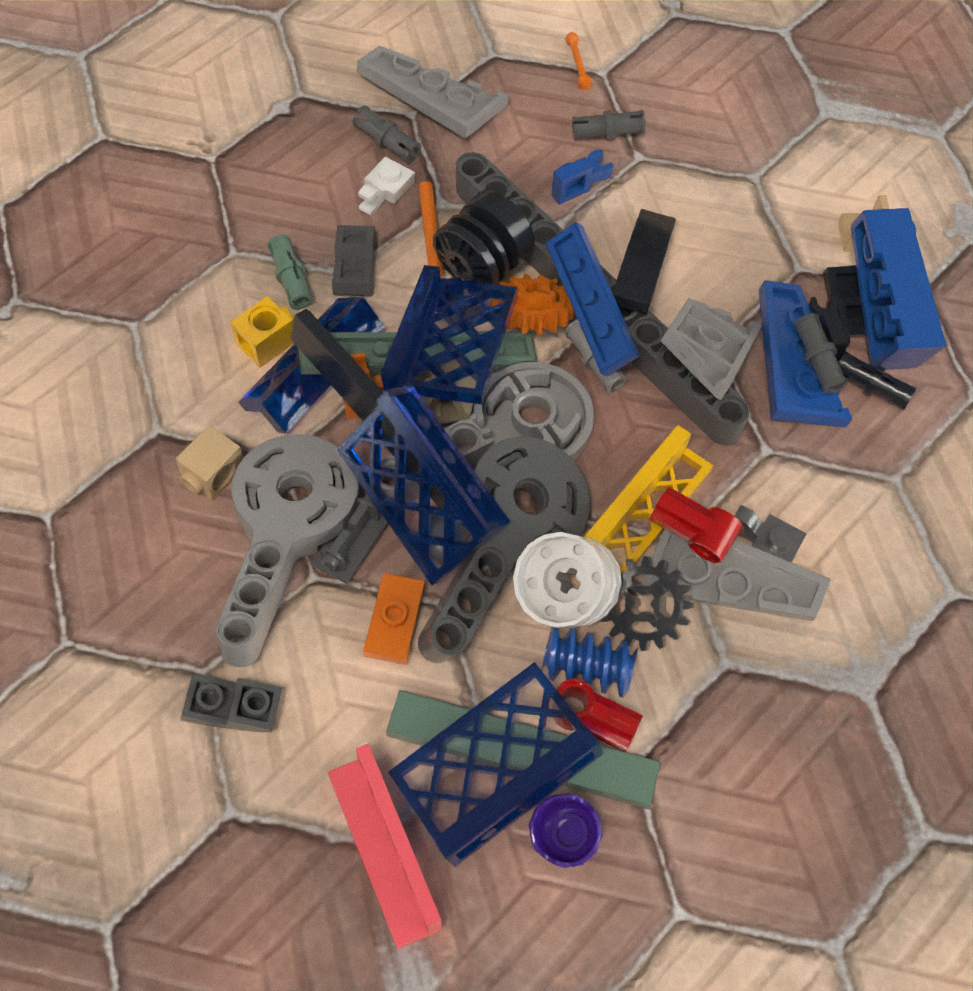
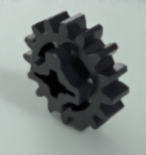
M643 556L641 566L638 567L634 559H627V571L624 572L620 569L622 579L620 592L625 596V610L620 614L617 602L610 613L601 619V622L612 621L615 626L611 629L609 635L615 637L623 633L625 635L624 640L628 642L629 647L632 646L635 640H639L640 650L647 651L649 650L651 640H654L655 645L659 649L666 647V635L674 640H678L681 635L676 626L678 624L687 626L691 623V620L683 615L684 609L694 607V603L684 600L683 594L688 593L692 589L691 585H679L677 581L683 572L675 570L670 574L667 573L668 561L661 559L657 566L653 567L651 557ZM641 574H651L660 579L651 586H643L634 577ZM671 592L674 598L672 616L666 611V597ZM637 593L642 596L653 595L654 599L650 605L654 609L653 612L655 614L651 611H639L638 607L642 602L638 598L639 595ZM643 621L649 622L658 631L645 633L637 631L633 627Z

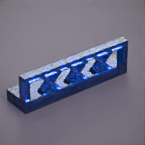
M364 297L338 298L318 318L319 322L328 332H381L385 327ZM293 344L238 403L245 411L261 412L278 433H287L330 387V383L322 374H301L299 350Z

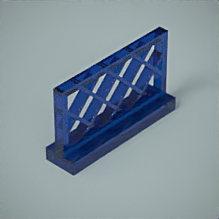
M424 265L381 370L385 396L392 403L401 404L404 394L482 405L517 298V287L440 278V267ZM446 293L465 296L452 303L445 298ZM491 298L504 300L503 303L491 308L484 303V301ZM473 306L480 312L466 319L459 313ZM449 316L456 322L443 329H440L435 324ZM488 321L495 327L481 335L474 328ZM463 332L471 338L458 345H455L449 339ZM441 343L446 349L433 356H430L425 351V349ZM478 348L486 354L472 362L464 355ZM456 359L461 367L447 373L440 367V365ZM429 370L436 376V378L427 382L414 380L415 376ZM468 376H471L477 382L475 388L460 387L454 383Z
M410 384L386 390L376 400L378 406L336 450L429 583L434 585L446 577L492 535L501 532L511 521L413 385ZM385 416L388 417L395 427V440L382 437V419ZM360 442L370 443V464L363 463L354 450ZM382 445L395 448V469L381 467ZM406 450L412 451L420 462V474L406 471ZM381 475L394 477V498L387 497L381 489ZM406 480L419 482V503L405 500ZM431 485H436L445 497L444 508L430 506ZM405 509L419 512L418 532L411 531L405 523ZM430 514L444 517V538L429 535ZM455 520L462 521L473 536L468 543L455 540ZM429 544L443 547V565L439 568L435 566L429 557Z
M534 662L388 771V773L436 842L435 844L444 858L456 867L602 756L603 751L597 739L583 725ZM535 678L544 689L541 707L517 705L519 689ZM510 697V703H509V704H507V703H502L503 701H505L507 698ZM550 698L558 709H549ZM491 710L508 712L504 735L481 733L483 717ZM516 713L540 716L536 739L512 736ZM547 717L567 719L575 730L562 742L544 740ZM474 724L473 731H465ZM454 738L471 739L467 763L444 761L446 745ZM479 740L503 743L499 768L475 765ZM510 744L535 747L533 763L525 770L507 769ZM542 748L551 749L541 757ZM437 752L436 759H429L430 756ZM418 765L434 767L430 792L411 789L404 776ZM442 768L466 771L461 796L438 793ZM474 772L498 775L495 792L487 799L469 797ZM505 776L514 777L504 785ZM418 798L428 799L426 809ZM436 800L460 803L457 821L441 832L433 821ZM468 805L476 806L467 813Z

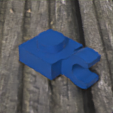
M595 150L588 155L587 159L584 157L575 162L566 163L559 169L554 170L551 195L559 205L589 192L590 184L596 181L607 180L612 176L614 166L612 162L604 166L598 165L603 160L604 152L602 150Z

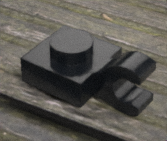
M832 294L827 300V308H822L818 305L817 299L811 297L808 304L811 313L818 314L828 341L834 343L837 349L835 357L839 362L846 348L850 345L849 329L846 325L842 324L838 314L839 300L836 295Z

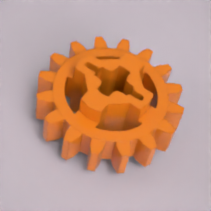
M524 274L523 278L511 276L509 277V283L500 281L498 288H493L491 315H496L497 323L507 322L508 330L516 328L522 334H526L529 330H535L538 335H542L543 330L555 333L557 332L558 325L567 327L568 321L573 320L574 309L564 286H558L557 279L550 280L544 277V275H539L537 279H531L528 274Z

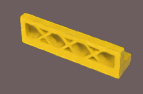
M677 425L584 537L597 540L608 549L624 547L626 560L630 558L638 563L664 531V528L650 521V516L654 510L650 498L651 494L656 491H666L670 487L677 492L678 489H684L681 494L690 498L713 469L714 465L687 448L691 433ZM680 459L698 470V473L693 478L675 479L673 468ZM668 475L669 481H663L665 477ZM645 503V508H646V509L639 510V509L642 507V505ZM648 518L650 532L647 536L629 537L627 530L628 522L630 520ZM621 532L622 538L615 539ZM638 546L632 553L631 547ZM626 562L620 568L624 572L627 571Z

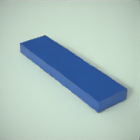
M575 222L546 242V246L600 373L609 376L640 355L583 225Z

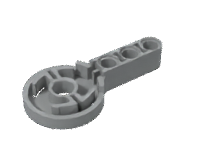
M541 362L518 363L501 369L483 384L476 399H474V413L470 415L469 419L460 420L424 439L459 478L470 473L476 461L488 449L500 441L512 437L528 436L546 440L562 449L575 461L581 456L589 443L594 422V409L592 400L585 387L569 372L557 366ZM531 386H545V387L550 386V388H542V387L530 388V387H531ZM504 398H506V400H504V401L499 405V407L497 408V410H496L494 416L487 415V413H486L487 410H488V413H489V414H493V412H494L495 408L497 407V405H498ZM526 408H538L546 412L548 418L540 423H529L521 418L519 412ZM577 434L573 442L568 446V448L564 449L571 442L574 435ZM469 445L472 448L463 450L457 448V446ZM513 451V452H511L509 455H506V456L500 458V459L497 460L496 462L498 463V462L501 461L502 459H504V458L510 456L512 453H515V452H520V453H522V457H525V456H524V453L521 452V451ZM392 454L379 460L374 466L375 497L382 506L391 509L400 508L426 495V492ZM388 480H398L401 482L394 486L384 484Z
M301 434L285 435L270 439L252 449L241 460L235 470L231 489L234 509L240 524L244 528V534L251 541V544L216 626V635L221 655L225 662L231 666L245 667L256 661L264 645L296 560L303 556L318 553L317 546L338 536L343 528L345 529L348 526V521L356 511L355 502L359 498V487L355 466L343 450L325 439ZM340 470L342 471V477H343V480H344V485H345L344 489H343V484H342V480H341V472H340ZM247 486L249 487V488H248V496H249L250 507H249V505H248V499H247V495H246V488H247ZM292 487H303L311 492L308 497L299 501H289L281 497L287 489ZM320 516L317 520L309 524V522L314 520L316 517ZM268 563L276 564L275 566L270 568L261 567ZM252 599L262 600L254 605L246 604V602ZM236 636L248 637L239 643L230 642Z

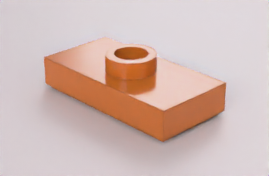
M383 573L363 649L364 657L407 665L425 590L424 580Z

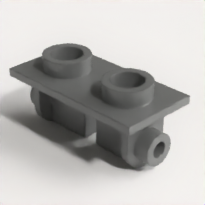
M366 494L363 498L356 500V511L348 521V526L345 529L343 528L338 536L324 543L311 562L312 566L348 584L391 519L390 515L378 510L377 507L380 503L370 494Z

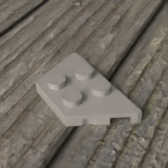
M688 298L660 341L716 398L721 400L730 388L762 325L753 320L750 321L747 327L730 322L732 318L730 312L719 308H712L705 303Z

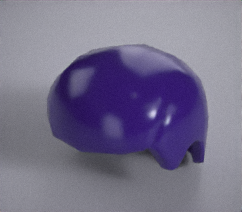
M570 793L552 795L535 807L529 823L534 850L553 865L563 868L576 867L587 862L597 853L603 836L600 816L593 806L585 799Z

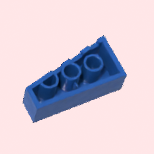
M909 208L863 210L851 224V232L870 365L876 368L880 365L886 368V370L916 368L947 346L917 240L916 226L912 221Z

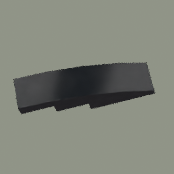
M645 209L640 210L612 292L618 307L648 314L676 218Z

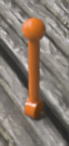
M570 32L566 35L565 40L571 46L579 73L578 87L582 90H588L591 87L592 79L585 73L577 46L578 35Z

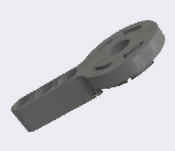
M520 436L508 438L488 449L472 467L466 481L467 490L464 494L469 519L465 525L472 537L473 544L419 635L418 648L426 660L433 663H442L461 653L466 648L511 568L516 566L519 556L535 538L557 532L578 536L582 534L590 510L588 487L577 464L566 452L556 445L535 437ZM513 451H521V452L524 453V456H525V457H522V453H520V452H515V453H512L510 456H508V457L502 459V460L499 461L498 463L496 462V461L499 460L500 458H502V457H504V456H506V455H509V454H510L511 452H513ZM523 488L534 495L537 501V510L534 515L527 514L518 508L514 500V489ZM490 495L492 496V512H490ZM572 497H573V502H574V511H573V514H571V511H572ZM478 561L488 565L491 571L490 578L480 572ZM458 595L464 596L469 601L471 606L470 613L464 612L457 603ZM437 630L443 631L449 637V650L442 648L436 640Z

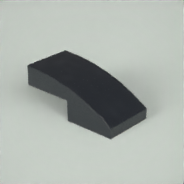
M856 265L827 267L823 272L827 298L832 294L837 296L840 303L838 314L842 324L848 327L850 337L866 336Z

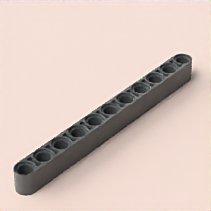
M476 152L462 154L456 162V193L467 204L480 191L491 190L511 200L525 215L535 237V248L524 260L540 275H544V277L550 280L557 279L558 286H562L563 283L546 246V242L562 232L563 229L485 156ZM601 266L613 292L616 279ZM619 307L640 355L631 363L712 441L724 446L736 443L741 438L749 417L750 410L747 402L731 387L721 400L716 398L660 341L668 328L649 310L648 314H643ZM722 418L730 419V420H732L733 422H728V421H726V420H724V419H722Z

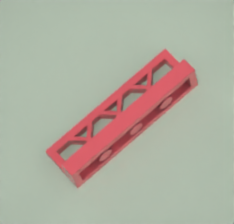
M368 743L356 748L358 760L328 772V775L397 950H400L442 931L441 918Z

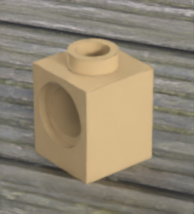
M208 425L175 458L181 474L179 480L193 494L197 495L201 492L213 501L232 482L235 470L243 459V455L239 445L211 425Z

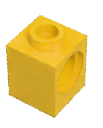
M268 296L230 322L236 345L259 368L294 344L291 340L294 323L293 315L284 305L277 306Z

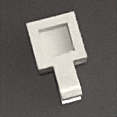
M384 157L364 178V186L358 193V196L364 199L359 205V210L371 216L385 200L395 204L415 183V172Z

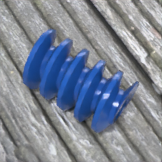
M551 626L542 669L544 666H547L549 680L555 681L561 670L565 671L566 680L575 679L580 674L582 679L590 686L597 678L600 680L601 693L605 694L613 683H617L618 695L624 698L631 682L638 647L630 655L628 642L622 640L616 650L613 651L611 638L608 636H604L598 647H596L592 632H587L579 643L577 642L575 628H570L564 638H560L559 628Z

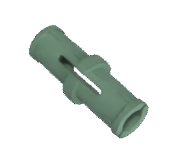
M283 234L272 237L269 240V244H267L276 265L274 272L276 279L283 285L290 307L295 310L304 309L311 305V301H313V296L304 278L306 270L303 263L295 255L290 237Z

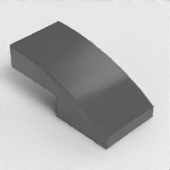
M337 225L334 246L335 264L332 278L333 294L371 295L375 226Z

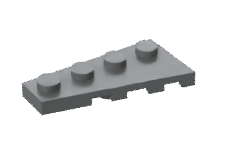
M378 46L357 61V73L465 139L508 106L509 95L497 91L495 95L482 91V84L468 80L466 84L449 78L450 72L440 68L424 69L420 67L419 60L382 46Z
M665 529L651 558L653 567H656L662 559L668 561L667 573L670 574L675 570L683 572L677 581L678 584L691 585L692 588L688 593L683 594L684 600L814 621L831 581L830 578L738 540L734 541L722 563L715 564L695 554L689 548L688 542ZM644 574L641 584L643 586H651L660 578L651 574ZM672 592L667 597L673 598Z

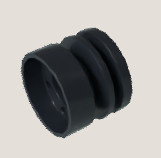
M485 190L480 191L461 209L459 214L453 215L446 224H443L433 235V247L439 261L452 277L455 276L464 286L474 283L484 294H488L505 278L509 270L514 269L534 250L535 237L525 215L511 200L500 193Z

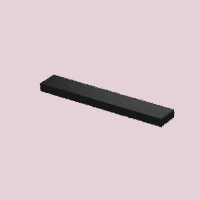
M305 309L295 314L291 334L293 343L446 516L458 510L467 486L311 311Z

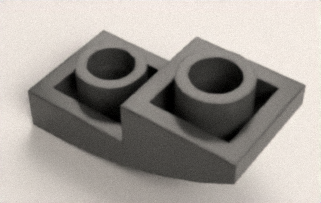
M192 673L180 720L225 729L271 733L282 687L238 678L237 682L234 683Z

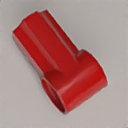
M670 487L662 494L650 516L651 522L685 540L695 554L715 564L722 563L743 528L742 523L731 513L717 507H710L708 509Z
M576 678L568 679L558 686L552 706L553 719L561 728L569 731L579 730L623 752H627L643 718V715L595 693L588 683ZM566 698H576L582 702L584 709L580 712H570L564 708L562 701Z

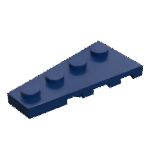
M764 280L759 288L771 419L846 428L852 421L849 409L843 408L838 396L841 390L833 394L823 393L813 366L808 365L805 360L806 350L797 329L794 327L796 320L811 314L801 285Z

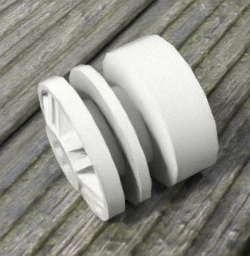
M564 532L545 534L528 544L517 559L513 575L515 596L524 612L538 623L556 628L593 625L606 617L618 602L622 587L620 566L608 548L597 540ZM569 574H576V579L581 581L579 588H572V583L567 581Z

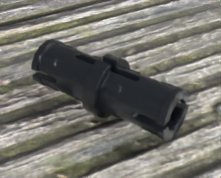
M846 351L838 362L845 379L865 389V394L871 396L873 393L905 410L917 389L886 373V368L880 365L876 368Z

